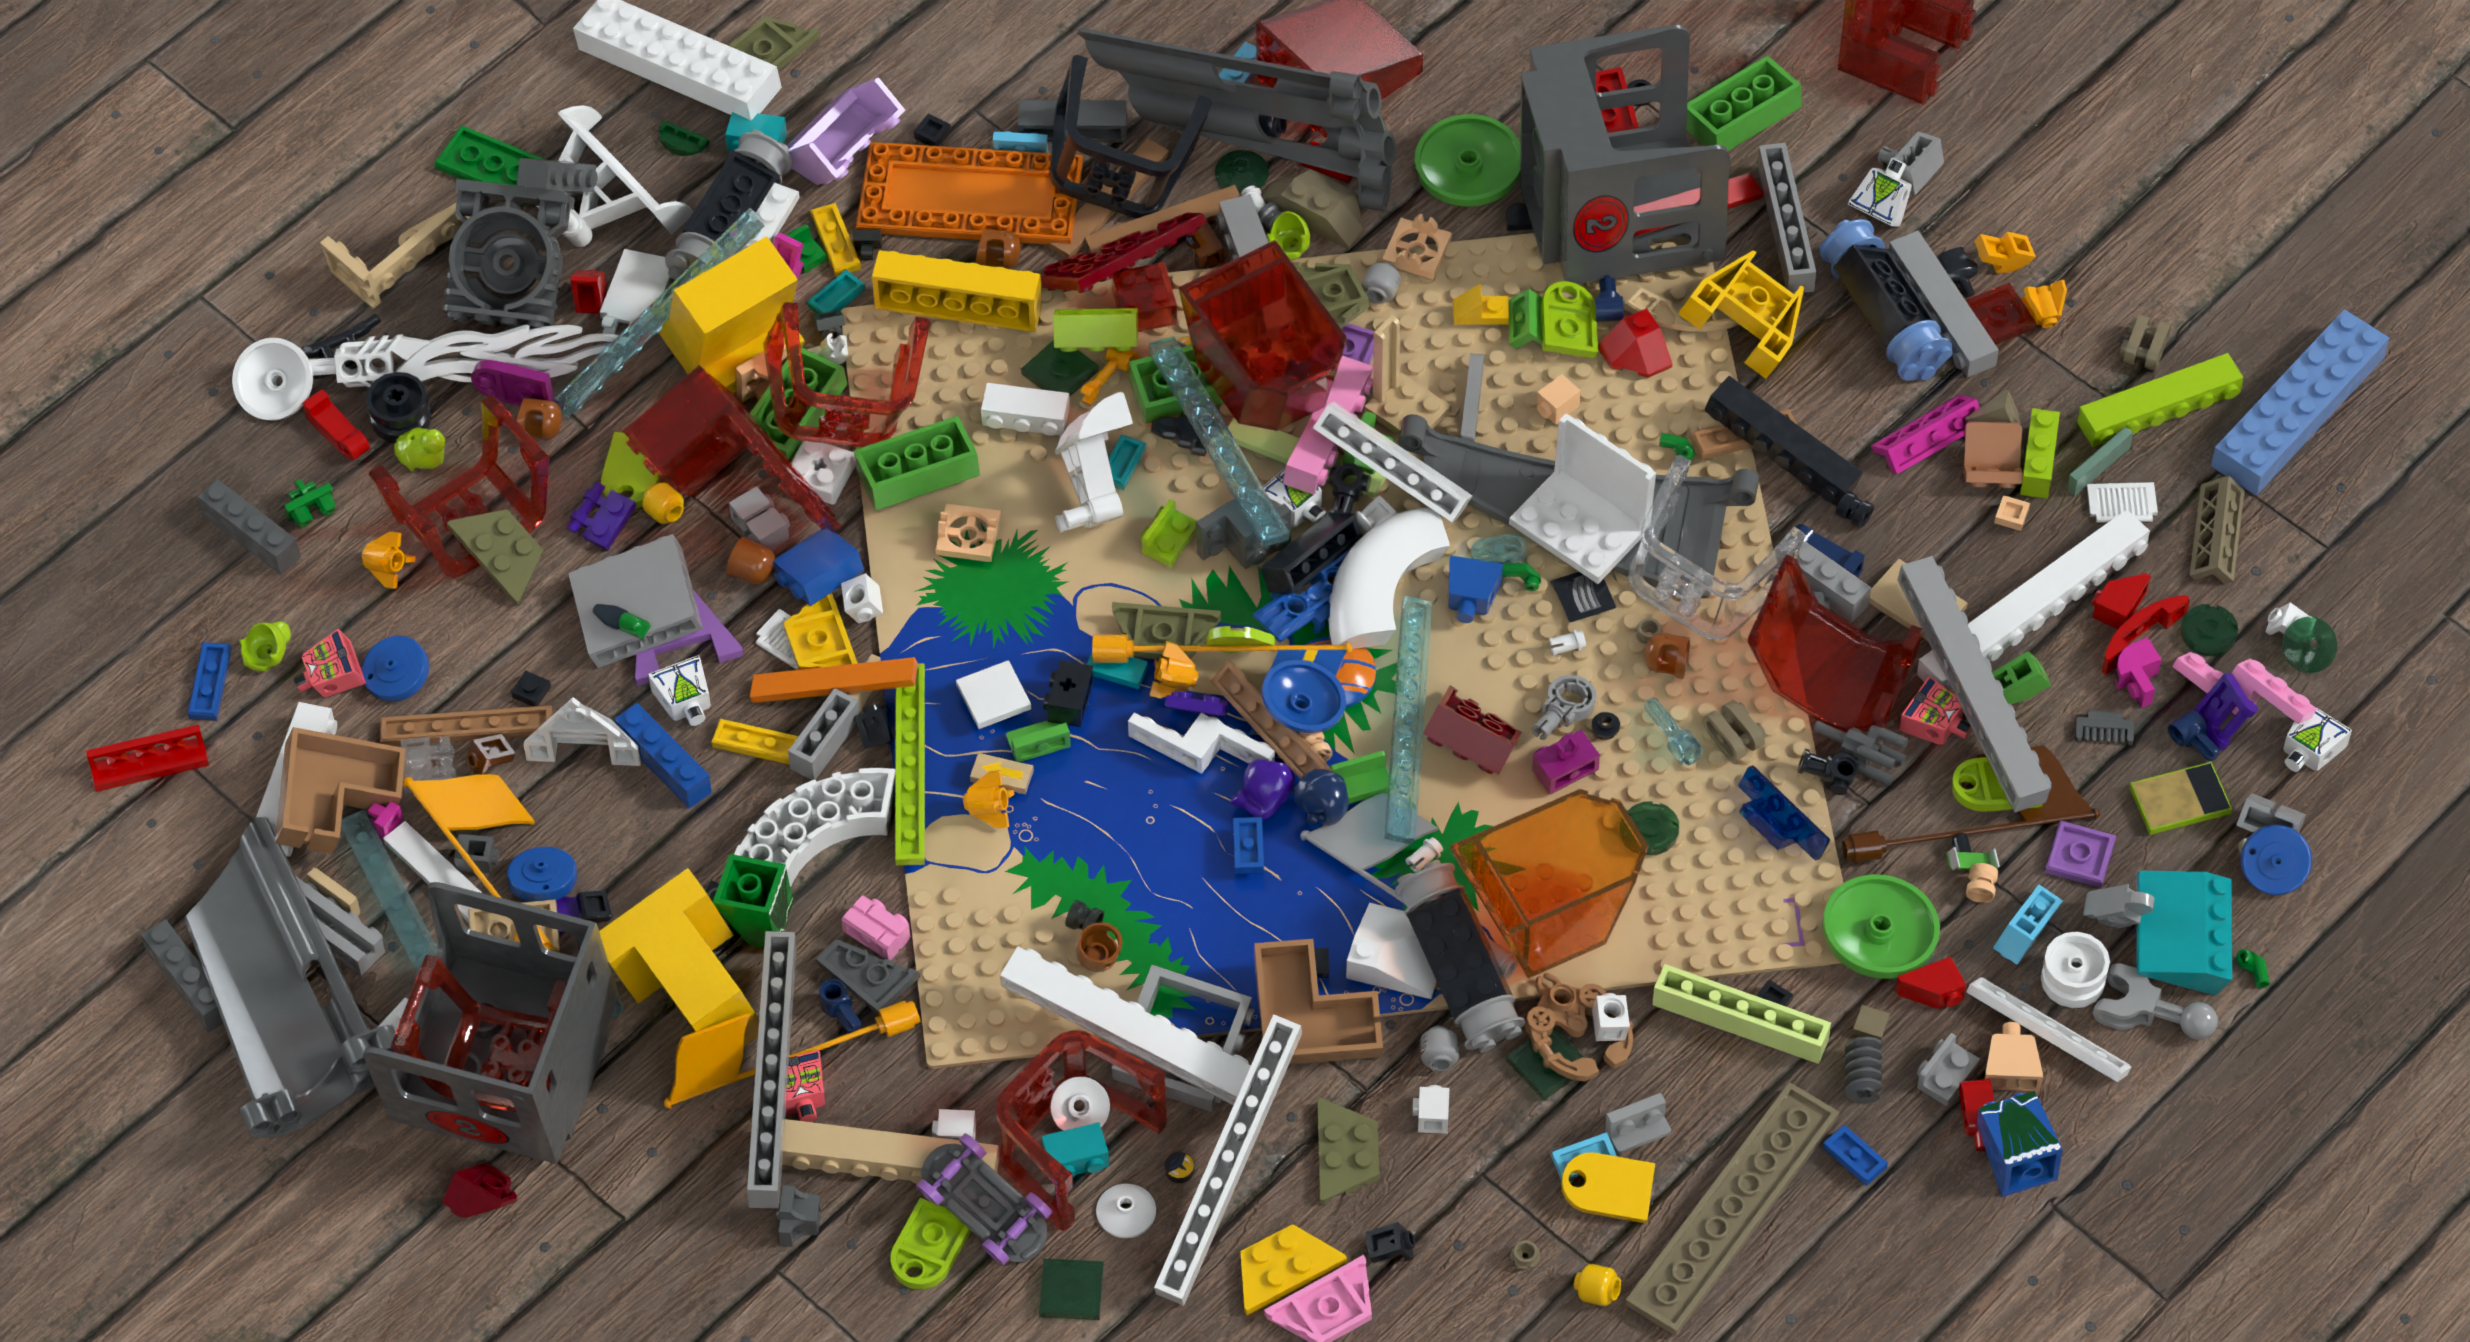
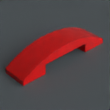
M2187 595L2166 598L2148 605L2131 616L2112 637L2105 653L2102 673L2107 675L2115 669L2118 657L2123 649L2159 622L2168 629L2184 617L2188 611L2190 598Z

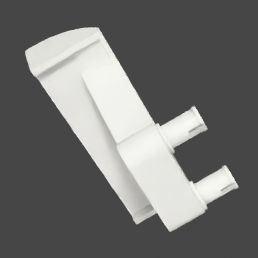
M584 105L572 106L558 112V115L573 131L558 161L577 163L586 144L603 160V163L596 168L598 180L594 187V192L565 191L569 195L583 194L579 215L574 209L570 210L568 230L563 233L575 247L586 246L593 236L591 229L646 207L652 211L671 235L690 219L694 211L685 203L674 201L659 205L589 132L602 119L599 112L592 107ZM617 175L633 193L611 201L601 189ZM600 197L606 204L597 207Z
M1118 392L1103 399L1091 411L1080 415L1068 425L1059 439L1055 453L1056 455L1061 454L1080 502V506L1077 508L1065 510L1062 515L1055 516L1056 525L1060 533L1080 526L1091 528L1114 521L1123 516L1122 504L1115 490L1104 442L1109 440L1107 432L1133 424L1123 392Z

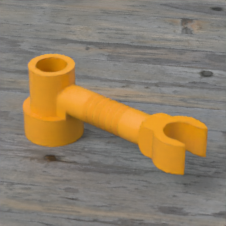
M1109 347L1106 353L1108 363L1093 381L1088 382V384L1081 388L1080 393L1085 395L1081 401L1090 405L1093 404L1100 393L1101 387L1115 370L1121 369L1129 373V361L1139 359V354L1132 350L1117 351L1116 347Z

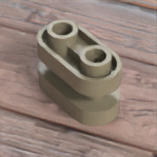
M2139 314L2137 319L2132 318L2128 329V334L2131 336L2129 340L2124 339L2120 355L2124 356L2123 362L2132 365L2136 363L2137 358L2145 359L2144 368L2156 371L2167 344L2172 324L2160 321L2158 327L2155 328L2149 326L2150 317ZM2145 337L2153 338L2149 349L2142 347Z
M1731 700L1723 705L1721 708L1723 716L1717 711H1712L1703 717V723L1708 734L1733 762L1746 756L1745 746L1754 751L1765 744L1764 738L1766 733L1764 728L1752 720L1747 708L1741 702L1738 703L1735 700Z

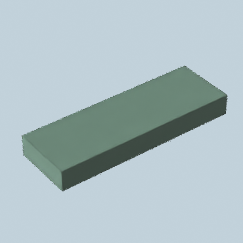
M2127 427L2123 428L2069 475L2067 491L2075 497L2087 484H2090L2126 453L2131 447L2133 432Z

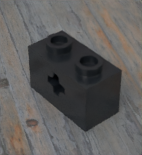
M1060 660L1057 671H1052L1049 687L1052 689L1051 693L1045 694L1043 709L1047 710L1048 722L1067 723L1070 726L1081 727L1093 687V666Z

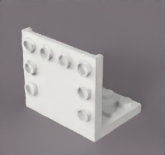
M1566 413L1559 420L1554 472L1509 518V525L1599 584L1650 530L1656 472L1649 465L1633 458L1625 449L1618 448L1610 443L1602 434L1595 433L1586 427L1581 420L1574 419Z

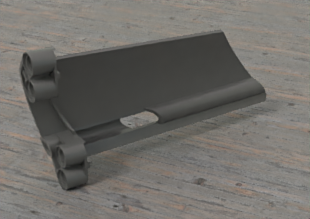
M256 817L255 821H252L247 826L240 839L239 848L208 892L185 917V922L252 1097V1101L246 1103L241 1109L239 1107V1113L249 1135L255 1138H274L291 1133L331 1112L355 1093L368 1090L374 1082L363 1057L365 1049L375 1047L399 1053L402 1045L392 1024L380 1026L369 1030L281 845L275 844L276 835L267 817ZM312 960L319 962L331 987L332 997L330 1003L325 1007L319 1005L306 978V968Z

